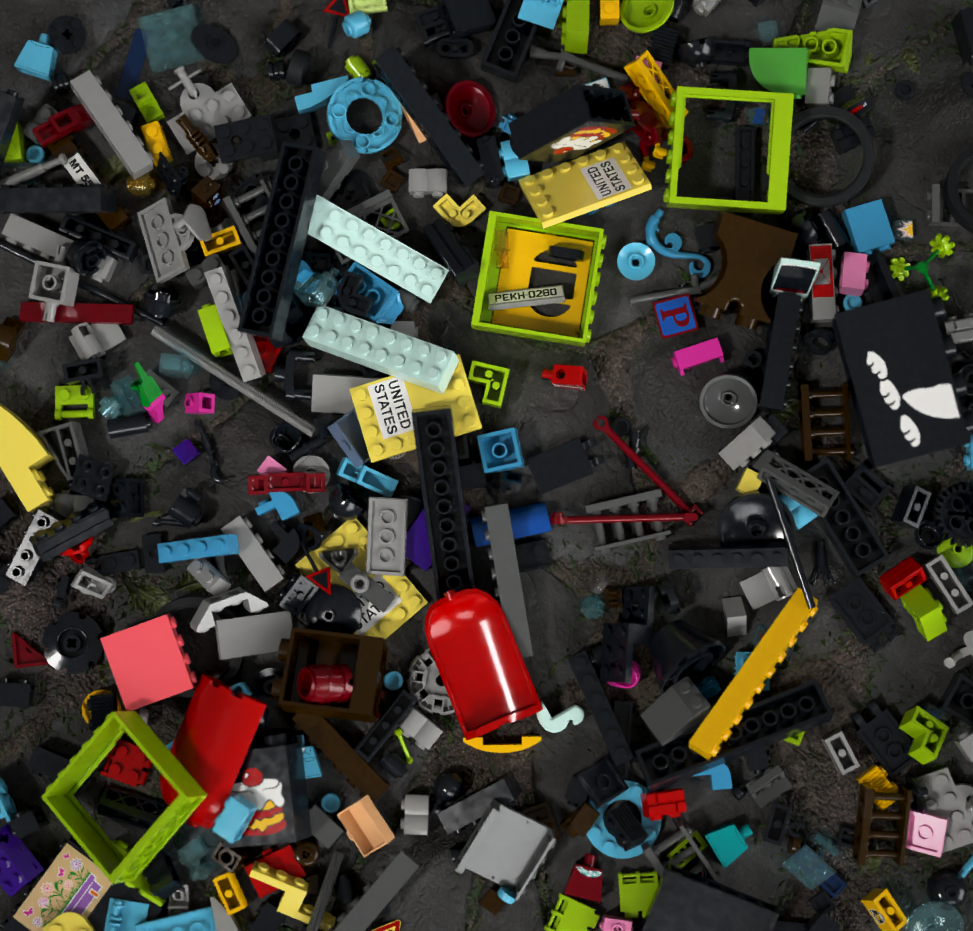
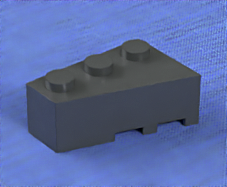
M71 421L36 432L46 444L47 450L51 452L57 461L56 464L67 481L73 479L79 454L89 457L80 422Z

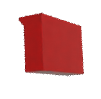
M292 842L285 843L275 849L269 847L263 850L261 856L247 862L244 867L248 876L255 861L259 863L264 862L269 867L283 870L293 877L302 878L306 876L304 867L298 864L294 858ZM249 876L259 898L279 889Z

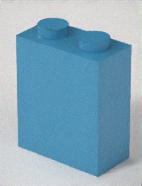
M882 199L843 211L842 217L854 253L870 256L873 254L872 251L879 250L883 252L891 249L895 239Z

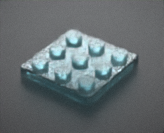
M193 4L138 18L152 73L207 59L195 49L191 41V32L198 25Z

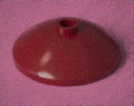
M464 80L454 84L448 90L444 100V111L451 120L449 124L452 128L456 127L461 135L466 137H478L488 132L495 120V104L487 89L475 81Z

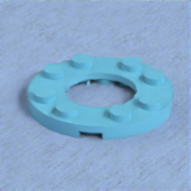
M359 77L346 81L335 90L327 106V122L332 135L337 141L351 140L358 153L372 154L387 148L398 136L401 129L402 108L398 99L387 85L375 79ZM358 98H367L374 101L382 112L381 126L371 134L356 132L347 121V108L352 101Z
M624 780L629 787L628 790L599 809L596 808L590 797L587 800L600 813V816L588 831L587 836L600 852L614 858L625 859L642 854L641 845L648 842L652 846L661 828V820L651 821V818L643 816V805L640 795L650 791L643 785L631 780ZM617 800L631 801L638 807L642 818L641 825L648 833L644 843L626 852L617 844L615 837L608 833L603 823L605 810L611 803Z

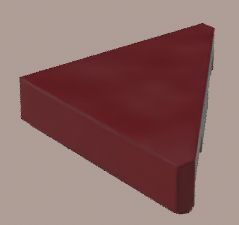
M11 633L14 669L50 665L43 654L17 633Z

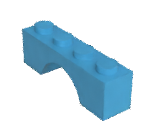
M237 534L157 544L159 563H173L197 558L239 554Z

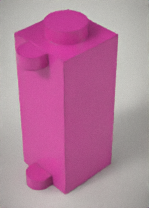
M718 337L675 351L671 358L672 366L674 369L677 368L680 376L685 375L684 370L719 359L720 363L725 362Z

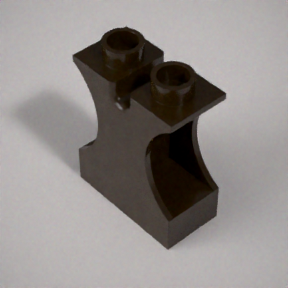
M725 211L718 212L712 235L718 242L721 251L722 262L720 272L715 282L706 291L692 296L691 300L701 303L698 310L699 314L719 320L722 311H727L729 304L733 301L735 303L733 313L737 314L734 324L756 331L759 321L769 324L771 322L761 301L763 280L768 271L781 258L791 257L798 234Z

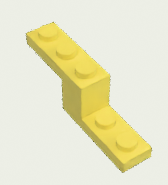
M255 861L249 876L284 891L277 911L309 924L314 907L302 903L309 883L300 877L288 875L283 870L269 867L264 862L259 863ZM324 912L319 929L328 931L331 926L334 928L336 917L332 916L329 912Z

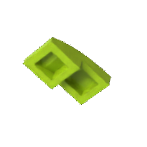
M146 82L129 90L147 124L165 118Z

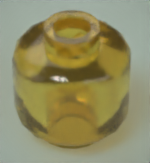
M149 172L136 180L131 175L127 177V189L133 196H150L152 189L156 188L155 178H151Z

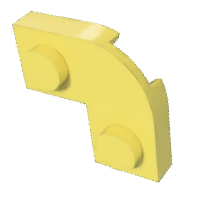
M447 193L433 205V208L439 215L454 227L468 226L486 211V207L474 194L460 207Z
M64 912L42 928L44 931H95L88 919L83 914L80 915L76 912Z

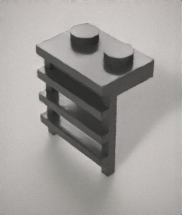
M932 184L925 191L926 227L963 228L957 222H954L950 212L949 222H943L944 189L940 188V184ZM958 189L961 202L966 207V194H972L973 189Z

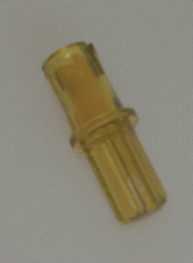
M499 230L497 232V249H495L497 251L496 268H508V251L510 249H508V231Z

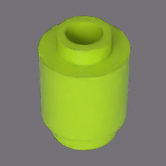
M352 55L345 61V69L353 78L363 77L369 79L372 76L370 68L359 55L356 57Z

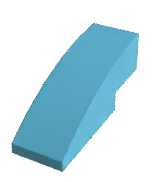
M348 76L312 84V92L295 96L299 114L311 113L327 105L335 90L349 80Z
M346 457L342 458L336 471V475L388 498L392 497L399 482L365 465L355 468L350 459Z

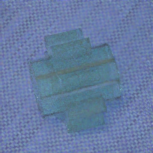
M105 396L99 402L101 407L98 410L106 419L109 420L111 417L117 419L122 414L120 411L122 404L114 396L110 399Z
M597 595L594 598L588 596L583 599L580 611L589 620L591 617L597 619L603 614L605 603Z

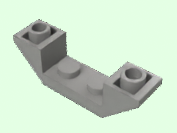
M237 587L204 599L190 622V628L197 633L207 632L209 628L215 626L212 611H222L224 607L229 605L234 606L243 602L244 609L250 613H259L263 608L269 606L261 598Z

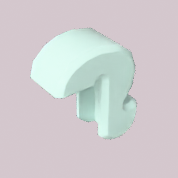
M541 701L543 710L536 713L539 723L545 730L552 733L564 730L570 720L573 721L574 725H578L584 718L583 709L575 704L551 717Z

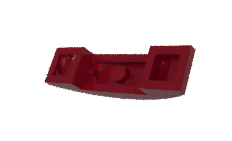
M279 471L248 475V495L305 491L306 493L325 492V472Z

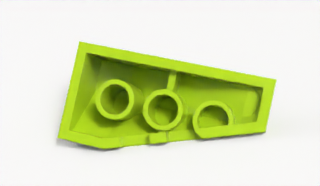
M829 28L825 31H813L804 35L775 38L772 48H808V67L831 68L832 72L847 74L852 56L853 31Z

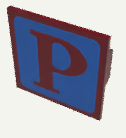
M689 293L652 303L662 339L699 330Z

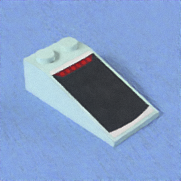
M781 258L770 271L767 295H772V298H774L778 293L801 296V301L806 299L821 263Z

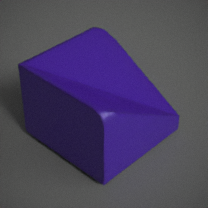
M188 438L172 449L184 465H187L200 454Z

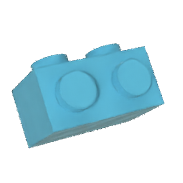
M240 794L230 796L225 801V808L214 821L215 826L212 831L229 843H234L241 839L258 809L255 804Z

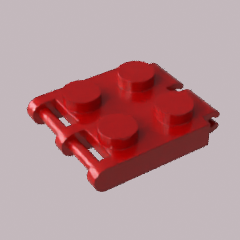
M119 739L115 747L110 751V754L106 756L108 759L104 770H101L100 774L137 787L138 784L144 786L149 772L143 769L144 767L151 769L153 763L138 745Z

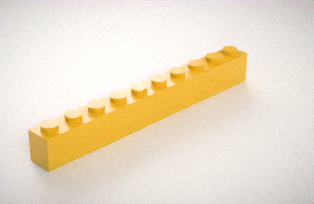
M797 588L689 741V748L707 760L711 756L715 757L721 749L720 743L723 740L727 741L730 737L732 726L739 724L743 718L742 712L745 708L748 710L754 702V699H752L756 693L760 694L765 686L763 682L767 677L769 679L772 677L776 670L774 667L777 662L781 663L787 655L785 653L787 648H792L797 641L796 635L799 631L802 633L808 625L806 622L810 616L813 618L819 609L817 607L818 599L813 597L816 607L808 609L802 589Z

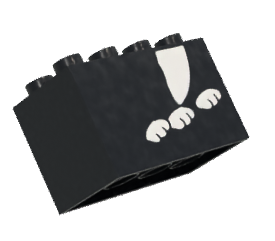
M929 289L834 314L831 322L871 469L971 443L969 435H973L972 410L962 412L959 398L967 395L965 381L961 372L951 373L948 362L957 356L955 344L951 334L941 336L938 323H942V319H946L944 304L941 296L931 298Z

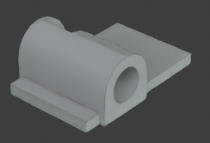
M88 322L75 326L71 330L72 336L68 337L81 361L101 357L106 354L107 350L127 340L119 324L90 325Z
M766 567L761 569L760 573L739 582L752 610L773 600H782L794 594V590L798 588L788 567Z

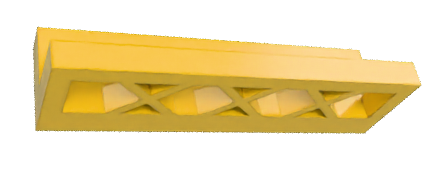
M646 50L636 60L626 64L623 68L635 86L640 88L639 92L656 113L661 124L668 129L672 127L669 126V115L673 111V107H670V98L672 91L675 92L650 52ZM644 58L647 60L649 68L643 63L642 60ZM654 75L658 77L659 84L655 81ZM665 90L669 94V99L665 96ZM685 107V116H686L689 112H688V110H687L686 107Z

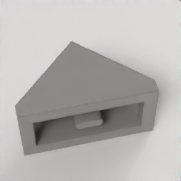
M90 566L81 569L71 584L72 587L102 600L113 585L110 580Z
M741 596L723 598L722 605L727 637L746 635V612Z

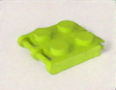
M653 870V872L642 873L635 871V873L624 874L618 872L620 912H624V918L627 919L639 918L638 911H642V918H644L658 886L657 871ZM624 877H636V878H631V879H630V878L622 879V878H624Z
M559 893V900L555 909L551 910V918L543 929L546 931H591L587 927L595 928L600 915L594 913L595 908Z

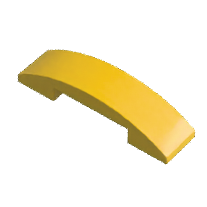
M541 735L521 736L522 743L483 744V736L466 740L465 736H463V742L479 750L494 753L520 751L541 741Z

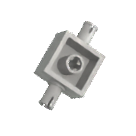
M56 245L54 262L35 261L28 297L46 303L42 320L53 323L55 322L56 310L59 304L70 307L74 306L80 275L72 267H68L65 264L69 247Z

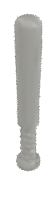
M64 153L58 155V158L46 163H40L1 179L0 188L1 185L17 186L47 172L48 169L60 164L66 165L68 159Z

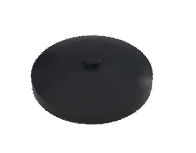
M753 491L741 494L732 499L720 514L717 530L721 547H738L763 542L785 541L769 493ZM780 499L793 540H795L796 527L794 517L789 507Z

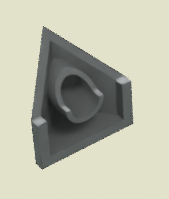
M348 548L318 552V556L338 574L343 576L357 556L358 549Z

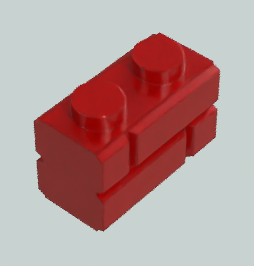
M911 557L901 561L896 567L884 572L879 577L883 590L895 601L927 580L922 566Z
M683 788L655 791L640 795L643 805V816L651 818V821L662 820L663 815H669V818L680 817L681 812L687 811Z

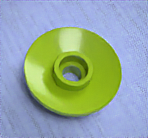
M943 538L942 543L937 547V554H942L951 568L965 567L973 560L972 545L967 548L963 545L958 553L955 551L957 543L950 545L951 539L944 541Z

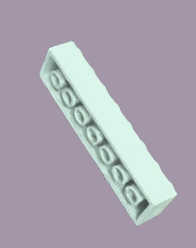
M316 196L308 235L424 301L432 302L449 272L447 268L323 197Z
M318 304L302 336L311 347L440 394H444L459 362L458 357L453 351Z

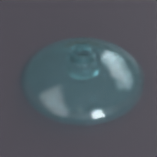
M933 901L925 903L913 911L907 921L905 931H964V922L955 907L946 902Z

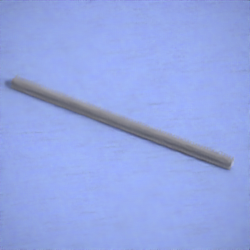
M156 326L153 328L152 336L158 338L166 345L180 352V354L194 361V363L208 370L216 377L312 437L315 432V426L312 428L309 422L307 424L306 422L304 423L305 420L303 418L301 419L300 417L298 419L295 413L293 415L292 413L290 414L291 411L289 409L287 411L286 409L284 410L285 407H280V405H276L277 402L270 401L271 398L262 396L263 393L256 392L257 389L250 388L251 385L242 383L243 380L240 382V379H236L237 376L228 374L229 371L226 373V370L220 369L221 366L214 365L215 362L212 364V361L206 360L207 357L200 356L201 353L198 355V352L192 351L193 348L186 347L187 344H182V342H178L179 339L170 337L171 334L169 332L166 334L163 329L160 330Z

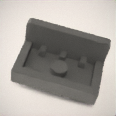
M779 765L767 769L764 776L760 779L752 780L749 783V787H747L749 794L761 809L792 787Z

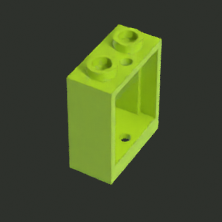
M208 303L201 306L202 309L197 311L211 353L217 359L233 354L216 305Z

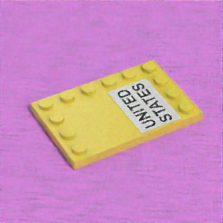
M625 142L614 144L603 150H597L594 153L519 179L520 187L543 229L652 189L650 181Z
M460 354L456 355L459 362L444 394L393 376L349 389L371 463L416 449L412 409L451 405L455 437L482 429Z
M357 518L347 520L323 540L317 550L309 552L317 569L320 571L330 567L319 558L318 552L357 548L358 554L352 564L366 574L368 531ZM307 556L295 564L306 576L315 573ZM330 567L331 584L347 587L357 596L360 602L362 619L354 635L387 639L428 603L406 576L366 574L396 597L383 613L338 578L340 574Z

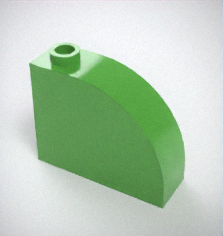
M749 48L750 68L760 85L771 92L793 93L794 99H802V95L806 94L808 48Z

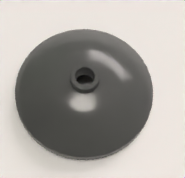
M720 374L711 378L702 388L699 399L700 409L704 417L710 423L721 428H736L746 424L754 416L758 402L757 393L753 385L744 377L736 374ZM731 394L733 397L727 398L726 395Z

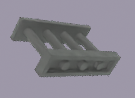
M266 176L261 178V186L239 197L230 193L223 198L254 258L261 229L257 231L252 230L250 223L252 220L265 214L267 205L248 214L243 213L240 207L242 203L265 192L269 198L273 182L271 179L268 180Z
M661 489L587 505L584 507L585 513L602 515V511L609 509L612 515H620V507L628 505L632 514H640L638 506H640L639 502L647 501L651 514H659L657 502L658 498L662 497ZM654 521L656 534L645 536L642 522H634L637 538L626 540L622 522H617L614 524L618 542L607 545L603 524L595 523L600 546L595 547L594 551L604 554L611 552L610 548L653 538L656 541L667 539L666 535H670L671 532L670 530L663 531L661 521Z
M680 820L677 821L681 830L657 846H650L648 842L641 845L643 852L660 877H662L667 863L676 866L696 852L702 861L688 871L698 874L707 868L712 875V878L709 880L722 885L725 881L719 871L715 873L690 836L693 832L687 823L683 825ZM683 837L688 839L691 844L690 847L667 862L659 860L658 856H660L662 851Z

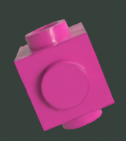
M200 392L186 394L184 402L185 413L199 415L214 414L215 394Z

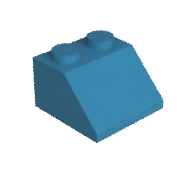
M508 428L477 436L485 474L525 467L516 428Z

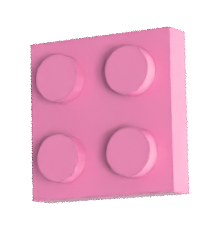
M910 808L906 848L941 857L949 818L930 813L921 814L918 810Z

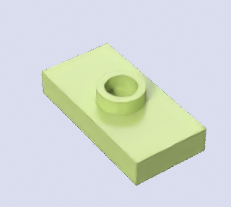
M348 0L350 13L357 10L362 11L364 14L388 11L386 0Z

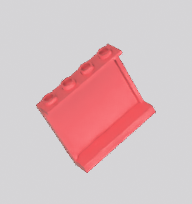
M170 613L100 638L126 711L135 710L196 687V674L190 670L189 664H191L189 655L184 653L182 648L184 645L183 638L180 634H177V622L174 616L171 617Z

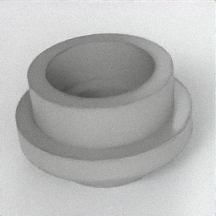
M356 574L352 577L350 585L353 591L363 593L368 590L370 581L366 575ZM358 580H363L364 585L362 587L357 586Z

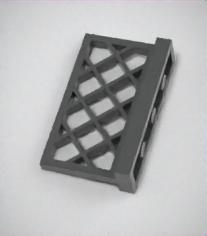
M389 189L346 210L359 219L363 218V221H366L367 216L370 214L377 215L376 224L372 226L387 232V235L389 233L393 234L391 237L394 239L410 232ZM390 204L394 208L392 217L382 214L384 207ZM381 217L391 220L388 229L378 226ZM393 221L400 222L404 229L399 232L391 231ZM334 249L342 266L353 261L349 257L343 260L340 252Z

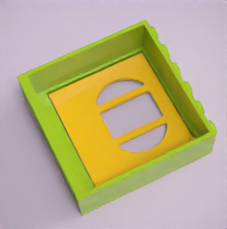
M489 211L471 328L584 347L586 343H589L592 329H588V326L593 322L595 310H591V307L595 305L598 292L594 291L595 286L598 287L601 273L597 272V270L601 268L604 254L600 253V251L604 249L607 235L603 234L604 229L564 222L543 229L538 218ZM507 227L517 228V229H523V230H530V231H536V232H542V233H545V234L534 233V232H528V231H522V230H516V229H509V228H507ZM556 235L567 236V237H574V238H580V239H586V240H592V241H594V247H593V242H591V241H584V240H578V239H572V238H566V237H559V236H556ZM549 246H559L585 252L583 262H575L576 268L534 261L539 254L548 251ZM533 267L576 274L573 299H565V302L557 303L570 306L562 315L556 317L542 316L536 313L530 306L494 310V313L493 310L489 311L487 293H495L496 289L497 292L528 289L531 269Z

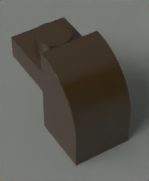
M8 316L2 324L0 323V360L6 363L16 351V340L25 329L24 322Z

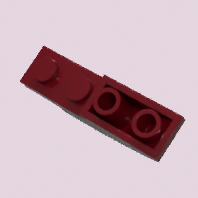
M78 104L48 117V121L33 128L32 133L43 148L73 131L77 133L94 124V121L83 105Z

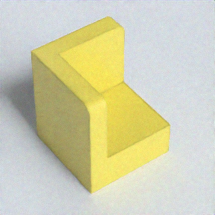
M749 468L744 469L735 490L742 494L758 491L762 483L757 478L759 473Z

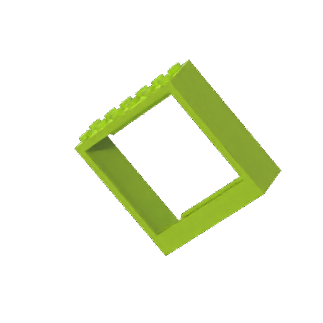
M677 86L675 92L672 91L670 98V107H673V111L669 115V126H672V130L669 131L667 145H671L666 155V164H669V169L665 172V183H668V188L665 189L663 202H667L666 207L781 215L786 211L794 94ZM686 98L771 103L766 173L769 175V185L766 202L677 196L678 169L681 168Z
M113 711L107 715L106 721L94 731L91 739L82 745L80 752L70 759L69 765L59 772L58 778L46 788V792L41 798L112 884L135 880L208 795L136 711ZM127 732L179 795L124 857L74 797V794L115 747L122 735Z

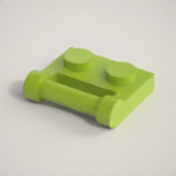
M81 385L55 386V420L82 417L95 419V394L91 393V388L87 385L85 390L86 396H81ZM88 405L87 410L63 411V406Z

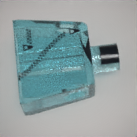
M330 266L327 271L314 272L295 291L296 296L306 307H325L340 285L335 279L339 275V271L335 267Z

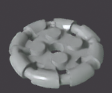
M427 648L423 654L417 655L409 667L408 691L418 699L416 705L422 710L431 714L433 712L441 713V715L453 714L455 711L445 686H440L436 682V678L440 673L430 648ZM430 658L433 663L427 667L424 662ZM417 673L423 674L422 681L416 680ZM423 689L428 693V696L425 698L419 693ZM435 699L443 700L442 706L434 705Z

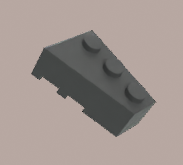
M340 140L325 151L327 154L317 195L328 201H331V196L336 189H339L344 177L350 173L360 158L351 140Z

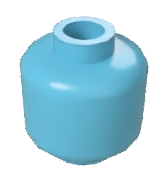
M357 10L344 17L342 27L347 36L358 38L370 31L371 19L368 14Z

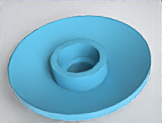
M630 243L619 252L617 266L624 277L630 280H642L652 273L655 266V256L652 250L645 244ZM633 260H638V261H639V265H638V266H634V265L632 264V261H633Z

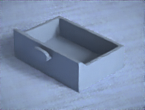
M353 408L327 428L354 467L358 468L365 464L370 457L356 410Z

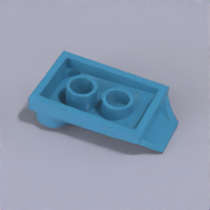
M354 261L348 271L364 277L358 294L372 298L375 301L368 318L375 323L391 325L404 309L399 291ZM341 280L338 282V284H337V285L335 286V288L332 290V292H333L335 295H337V290H338V287H339V285H340Z

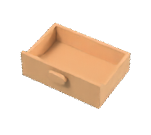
M368 794L337 814L347 830L348 837L351 841H354L364 857L395 838Z

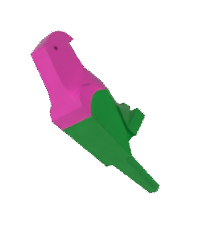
M136 361L134 366L139 379L134 381L130 387L140 395L141 403L149 413L147 416L151 417L154 423H159L164 419L163 402L165 396L151 375L148 376L139 362Z

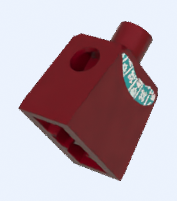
M585 853L583 863H574L564 887V894L601 902L603 870L601 867L595 866L597 855Z

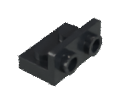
M299 568L296 572L291 573L288 583L285 587H281L276 595L278 605L296 616L300 614L318 590L316 585L305 578L306 575Z

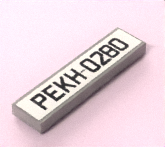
M563 285L487 293L489 311L565 302Z

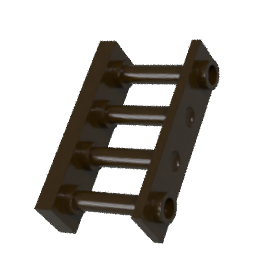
M847 383L840 384V390L812 391L809 389V384L798 386L802 463L811 462L818 455L844 454V461L850 460L851 456L854 455V446L850 444L848 399L851 397L850 387H847ZM840 397L841 409L813 410V408H810L809 400H812V398ZM841 416L842 428L814 429V427H811V419L813 417ZM842 435L843 447L815 448V446H812V439L815 436Z
M860 783L852 859L858 865H866V860L869 857L893 858V861L899 867H904V860L907 858L906 841L910 806L914 799L912 790L906 785H901V793L875 792L874 788L868 783ZM875 800L899 801L898 812L873 811V802ZM873 819L897 820L896 831L871 830V821ZM871 838L895 839L894 850L869 849L868 842Z

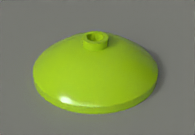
M623 0L620 7L621 21L627 29L636 33L653 31L664 24L670 17L674 8V0Z

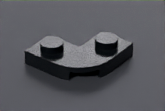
M345 270L337 290L339 303L345 311L368 319L375 301L372 298L358 294L364 277Z

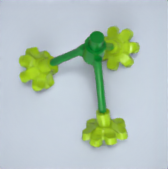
M938 233L935 239L930 241V245L933 246L931 249L933 253L925 261L911 266L910 263H905V258L903 257L898 259L892 258L890 260L892 265H888V267L892 271L893 279L897 277V281L901 282L909 276V270H917L920 274L924 275L929 285L928 289L931 298L941 296L942 300L947 301L949 299V296L946 294L947 288L933 285L927 273L929 270L928 264L937 254L939 258L953 254L951 249L955 247V243L949 242L950 237L948 235L942 238V234Z

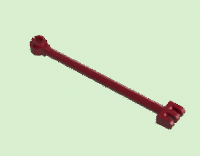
M596 416L598 420L602 419L604 421L602 427L598 425V420L593 419V427L596 430L603 431L684 513H694L696 511L700 516L704 514L696 504L689 507L608 425L609 421L605 416ZM684 521L690 527L693 525L691 521Z
M554 512L550 517V524L696 521L698 515L693 512L563 516V512Z

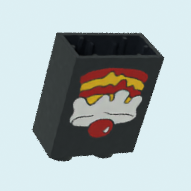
M577 84L508 123L512 135L510 146L519 160L569 162L635 126L625 90Z
M286 733L263 736L264 746L251 747L250 744L229 797L240 794L255 804L258 809L239 841L229 843L223 838L224 848L298 842L312 836L301 742L287 743Z

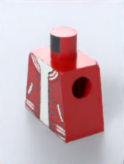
M554 364L553 370L543 369L542 380L551 381L555 387L586 391L588 372L583 366ZM565 374V377L560 379V376Z

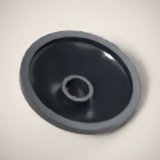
M331 584V597L318 588L306 604L305 616L308 626L312 630L354 634L361 623L362 609L357 596L350 589L339 584ZM327 612L332 614V618L327 616Z

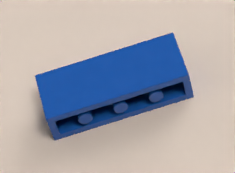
M545 502L509 509L514 539L552 531ZM482 515L470 518L476 548L491 545L490 541H486L484 530L488 529L487 522H483Z

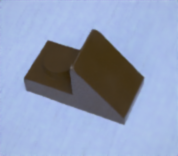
M585 801L560 822L559 827L572 838H575L578 834L584 837L598 819L600 813Z

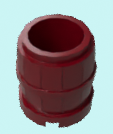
M346 664L306 666L301 669L298 676L297 686L300 697L308 702H347L351 697L353 685H349V679H352L351 670Z

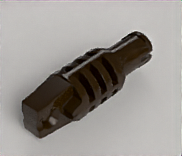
M183 114L176 120V123L186 133V139L190 141L194 149L208 163L218 157L219 154L211 141L208 140L199 127H195L186 114Z

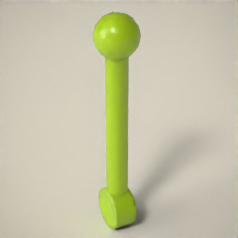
M396 728L394 733L400 740L406 755V762L412 764L413 758L410 757L401 735L402 730Z

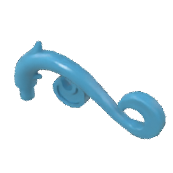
M658 209L654 215L649 217L646 223V246L649 247L651 245L655 251L666 257L701 260L704 264L702 270H696L694 261L690 262V275L698 273L699 279L707 277L711 271L710 260L700 254L680 252L679 249L682 246L680 236L670 233L665 237V245L671 243L672 248H666L658 241L656 231H660L658 224L664 214L661 209Z

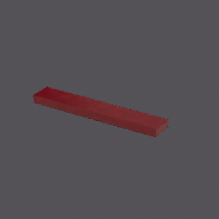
M21 302L19 317L21 322L53 323L42 320L46 303ZM74 303V306L70 307L59 304L54 323L88 322L89 324L133 325L135 306L132 304Z

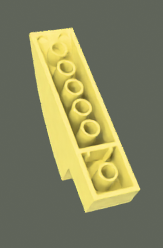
M0 403V467L27 512L34 513L36 509L44 506L50 507L54 504L55 492L46 485L45 481L47 479L41 470L38 471V469L55 458L47 450V446L42 438L18 415Z

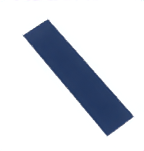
M136 28L115 97L132 101L133 97L129 90L137 85L152 32Z

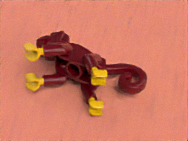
M627 82L624 86L615 88L625 90L635 122L634 127L623 133H628L632 130L641 138L639 142L641 158L643 159L641 168L644 171L651 172L655 168V162L649 160L651 158L650 148L655 146L653 156L663 159V156L667 154V149L660 146L663 139H668L669 131L661 124L651 106L641 101L640 88L636 87L633 82ZM684 134L683 146L685 154L682 156L681 164L686 163L693 154V145Z

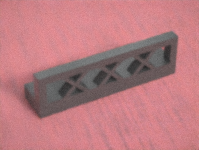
M773 452L757 476L764 483H766L765 479L772 477L776 490L823 518L840 493ZM772 460L777 462L781 468L773 467L770 465V462ZM787 472H794L797 478L790 477ZM804 482L812 483L814 488H808ZM821 492L831 494L832 498L830 500L825 498Z

